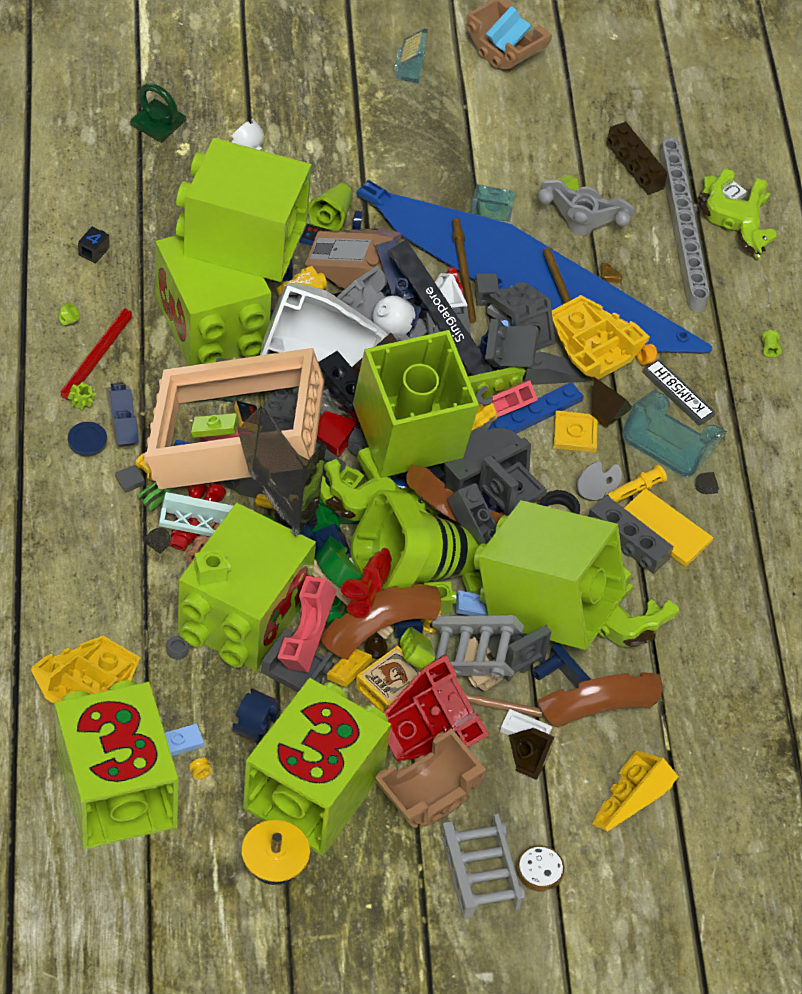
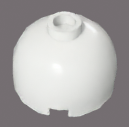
M251 119V124L247 121L232 135L234 139L232 143L263 150L261 145L264 142V132L254 119Z
M387 296L375 305L372 319L373 323L387 334L393 333L398 336H404L412 328L411 323L415 319L414 307L407 300L399 296Z

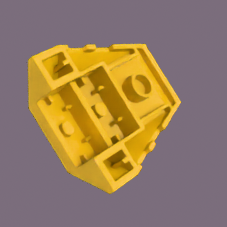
M580 295L552 310L553 325L571 362L585 375L599 380L630 363L647 343L650 336L632 321L628 323L620 319V315L616 313L610 314L603 310V306Z
M100 636L81 643L80 647L73 650L67 648L59 655L53 656L50 654L45 656L32 666L31 671L45 699L54 704V702L62 701L71 692L86 691L91 695L109 691L110 687L118 682L132 681L141 657L109 638Z

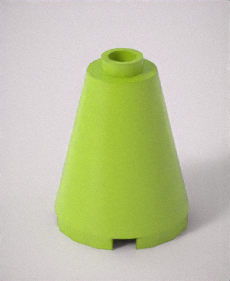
M339 183L314 198L308 205L309 222L311 225L339 231L345 223L353 196L351 188L346 184Z

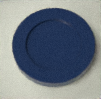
M94 422L78 423L68 433L69 447L73 452L82 456L96 455L107 444L105 429Z

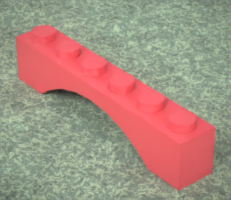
M530 380L517 383L491 395L493 397L491 403L494 404L498 417L538 400Z

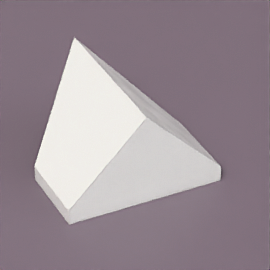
M440 273L435 283L450 306H468L455 277L451 273ZM421 303L419 307H421L422 309H426L424 305Z

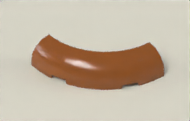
M411 465L406 478L407 484L413 492L439 513L463 526L456 519L447 501L454 492L444 488L445 484L428 468ZM489 509L497 525L499 519L504 514Z
M413 584L412 587L405 588L394 586L383 589L376 593L373 607L366 617L357 618L348 612L340 620L336 618L325 630L320 640L332 653L348 660L362 642L372 634L391 624L410 619L436 620L441 607L439 589L436 586Z
M642 672L640 677H630L629 673L604 676L581 682L577 689L565 692L563 689L538 699V702L547 720L553 726L559 728L572 721L604 711L630 707L650 709L661 697L662 679L660 674Z

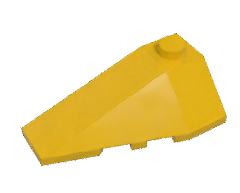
M636 750L619 772L621 778L618 784L612 785L610 789L612 795L610 799L603 802L592 825L605 831L611 830L664 795L672 788L673 783L679 776L664 758Z

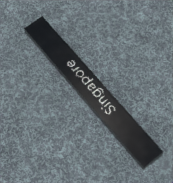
M407 239L391 248L388 253L440 331H450L463 366L469 375L473 376L492 372V367Z

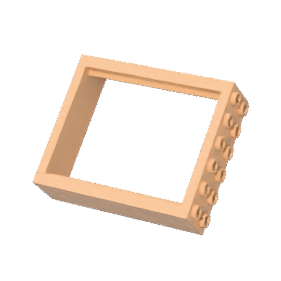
M313 348L172 368L163 371L162 379L159 380L160 390L156 395L157 405L153 410L154 420L150 424L151 434L147 439L148 449L144 453L145 463L150 466L152 479L156 481L159 489L313 468L324 388V377ZM299 386L294 427L291 430L171 446L179 403Z

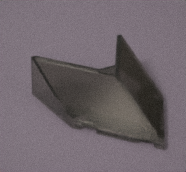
M260 406L237 429L248 471L254 480H258L265 487L262 492L280 517L286 520L292 527L291 532L297 537L319 508L326 443L322 442L315 449L309 460L295 451L265 408Z

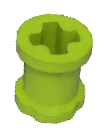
M768 330L762 334V341L765 345L763 353L767 357H777L782 352V347L779 345L780 334L776 330Z

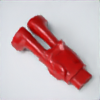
M206 483L186 486L189 491L188 497L201 499L205 493L204 500L218 503L226 495L225 488L217 483H210L207 489ZM196 518L187 519L190 525L197 526L200 524ZM172 529V539L169 545L185 551L188 544H192L200 534Z
M382 548L381 551L376 552L369 559L363 569V575L360 580L348 579L341 586L342 594L352 599L347 606V610L354 617L364 618L370 613L376 593L382 589V584H384L390 573L392 557L387 548Z

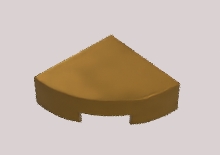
M601 262V279L608 283H621V273L612 268L610 264Z

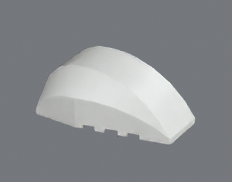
M287 284L276 303L264 336L260 355L313 348L319 362L338 350L352 367L363 357L364 349L375 347L388 334L326 290L302 284Z

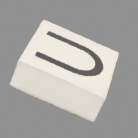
M734 181L723 190L726 198L741 200L747 194V191Z

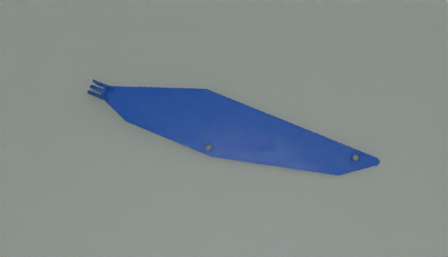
M369 179L357 190V196L378 208L394 230L402 234V237L449 266L456 267L457 271L460 272L456 243L453 242L452 236L454 232L452 220L459 218L461 228L465 234L464 247L470 279L475 281L476 274L495 273L497 274L499 290L515 286L519 282H526L550 298L552 310L564 304L543 253L544 249L550 247L514 225L392 194ZM551 248L571 300L582 295L603 306L604 311L610 314L616 313L620 315V319L628 323L632 321L650 336L646 344L655 345L657 352L709 353L712 351V346L706 341Z

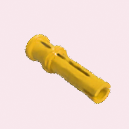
M657 464L653 466L652 470L646 473H639L636 479L605 493L604 497L607 495L618 503L645 488L650 490L653 485L659 482H666V473Z

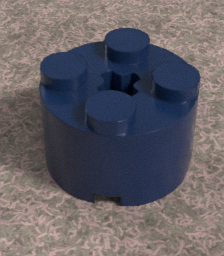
M252 688L250 689L251 694L247 693L238 708L236 716L239 718L238 724L233 722L232 731L260 743L269 731L272 722L275 723L281 713V710L278 709L280 703H278L277 699Z

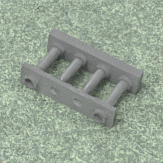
M515 615L438 616L436 620L432 621V625L441 634L435 660L446 654L450 636L461 634L455 661H450L457 674L456 676H493L503 678L504 676L514 675V671L505 663L510 636L513 634H523L524 625ZM481 634L475 661H464L470 636ZM501 634L496 661H485L490 636Z
M494 814L491 827L459 832L454 830L452 822H446L442 825L441 838L463 919L473 918L475 908H478V905L510 899L513 901L515 910H520L522 900L525 899L524 888L518 884L506 842V826L504 822L500 821L499 814ZM494 836L497 845L496 848L467 853L460 851L459 848L460 841ZM500 857L503 866L502 869L470 874V872H466L464 865H466V862ZM506 878L509 890L481 895L472 894L470 888L473 883Z

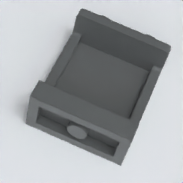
M285 628L263 658L261 673L296 692L300 691L309 678L322 684V678L334 667L332 662L333 653L328 652L324 656L315 652L309 672L288 670L277 658L284 637L294 635L293 631Z

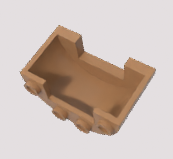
M492 0L467 14L466 28L470 32L479 55L495 68L498 67L500 69L512 68L540 52L550 44L552 34L538 25L534 27L533 35L527 32L515 46L509 42L506 43L505 53L491 44L486 33L511 6L513 7L507 0Z
M450 729L446 733H439L434 738L430 754L420 756L408 768L404 767L397 771L394 765L389 769H383L376 775L375 781L412 827L416 828L418 824L426 827L443 819L469 798L467 794L470 793V789L472 787L477 789L485 776L486 769L457 734Z

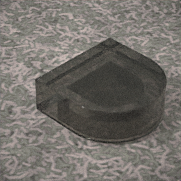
M714 472L701 473L696 477L694 486L699 493H718L719 486Z
M155 528L143 537V542L161 554L169 546L170 533L166 529Z

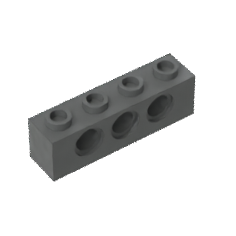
M606 495L590 509L588 517L618 524L621 549L626 555L639 562L644 569H648L654 574L670 560L674 546Z

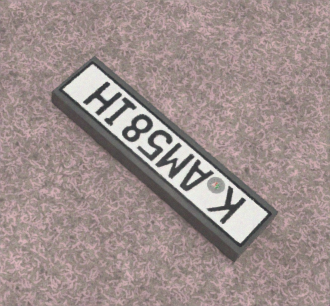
M660 359L643 369V374L699 426L715 416L716 412Z

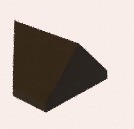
M593 377L591 415L608 427L630 411L632 405L627 399Z
M534 727L508 735L516 766L515 771L537 780L551 754L555 737Z

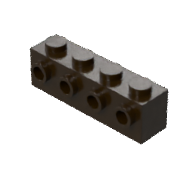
M626 121L611 126L606 144L645 193L650 195L663 190L668 172Z

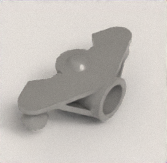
M561 180L543 181L540 186L541 191L538 194V198L543 204L551 203L552 200L555 202L567 221L569 230L577 235H587L595 228L613 220L619 226H626L630 223L631 217L635 213V208L619 197L611 200L602 199L600 193L591 187H580L576 191L571 190Z

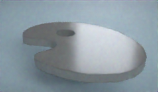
M601 462L592 463L582 471L577 480L578 493L588 500L603 499L605 493L613 491L619 486L622 478L621 468L619 465L613 464L607 472L603 473ZM611 477V482L609 484L606 483V479Z

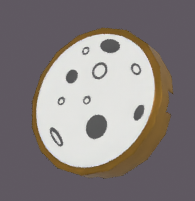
M537 845L531 846L522 852L519 856L516 870L523 885L531 890L543 892L547 889H554L563 879L565 866L562 857L557 851L551 847Z

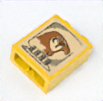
M396 646L357 675L355 688L371 704L384 712L420 670L404 660L402 649Z

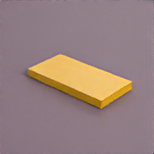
M646 488L624 508L674 546L671 557L685 567L713 541L714 537Z

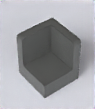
M476 274L474 285L476 306H490L492 304L490 302V295L499 290L497 274Z

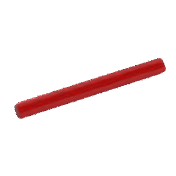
M122 309L61 389L60 396L62 398L70 400L68 395L71 392L72 385L78 386L81 382H84L132 318L130 310Z

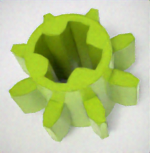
M83 382L78 386L72 385L71 392L68 395V399L72 400V407L75 406L83 410L87 405L91 408L96 393H92V386L83 384Z

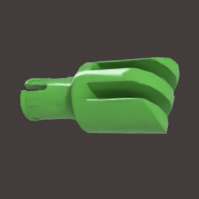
M154 482L138 493L137 497L142 499L148 495L142 503L145 506L152 503L148 507L149 512H151L163 503L166 492L171 493L177 487L159 489L157 483Z

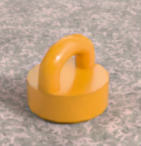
M645 344L636 355L638 362L641 365H650L656 361L657 349L655 345Z

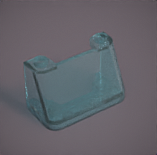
M653 390L634 403L622 430V437L628 444L684 477H690L698 471L717 448L727 431L719 426L709 425L703 430L702 434L698 433L668 415L667 412L670 406L668 398L661 392Z

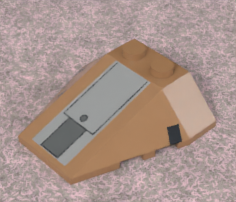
M383 228L319 231L306 260L305 267L313 266L317 274L323 273L325 278L334 282L336 286L346 289L353 281L377 265L383 271L376 245L396 239L398 244L402 234Z

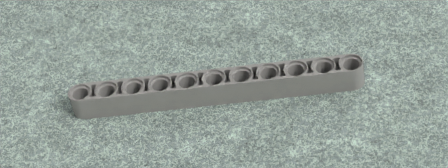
M668 137L663 141L660 161L661 165L668 172L665 187L687 304L692 311L702 312L706 308L709 287L681 145L676 138Z

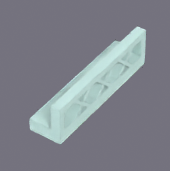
M166 492L162 503L159 526L211 537L215 530L208 524L212 522L221 524L233 506ZM166 512L175 514L178 520H165ZM196 518L200 524L197 526L190 525L187 519Z

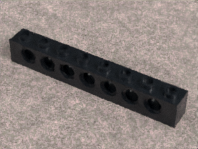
M337 350L318 362L324 377V385L329 390L330 395L340 402L345 413L350 414L358 428L362 430L353 406L359 375ZM438 465L424 467L428 468L443 482L445 473ZM408 472L400 473L399 475L407 480L406 475Z

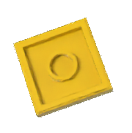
M555 411L553 448L596 453L598 420L591 414Z

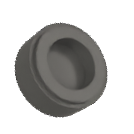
M174 636L167 641L166 652L172 659H183L189 653V644L181 636Z

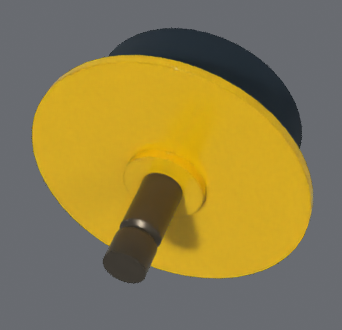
M269 820L257 824L246 834L242 843V858L246 867L258 880L271 885H280L291 881L303 871L310 856V846L305 834L297 826L282 820Z

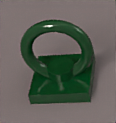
M146 83L141 86L138 97L143 109L130 120V126L163 143L186 121V115L178 111L173 97L163 87L154 83ZM153 91L159 94L168 105L155 98L148 102L146 93Z

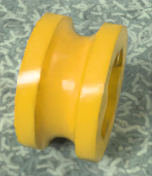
M205 757L194 760L188 767L189 771L193 772L192 777L195 780L207 777L213 770L211 765H208L209 761Z

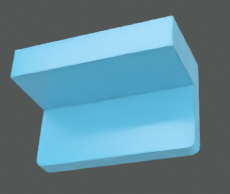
M511 6L486 35L491 44L505 53L506 43L509 42L515 46L531 29V25L523 20L517 10Z

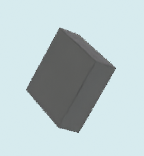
M135 465L115 472V477L125 493L145 485V480Z

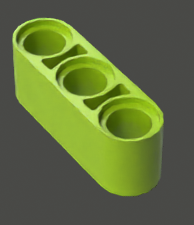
M409 627L400 639V646L404 660L421 671L426 665L435 660V654L430 639L413 627Z

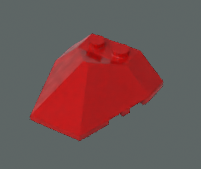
M446 654L426 665L383 712L391 724L388 745L398 762L430 754L434 738L439 733H446L450 729L457 734L467 747L489 736L479 715L472 709L455 677L457 674Z

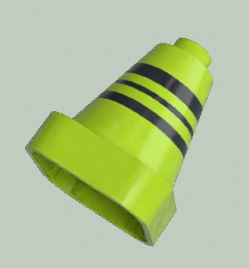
M379 490L372 497L354 531L351 541V556L355 566L363 572L369 559L376 552L381 551L382 548H387L392 557L391 570L386 581L382 584L381 590L394 586L405 588L412 587L413 584L463 576L465 573L475 572L477 569L474 566V557L480 544L465 527L418 510L409 493Z

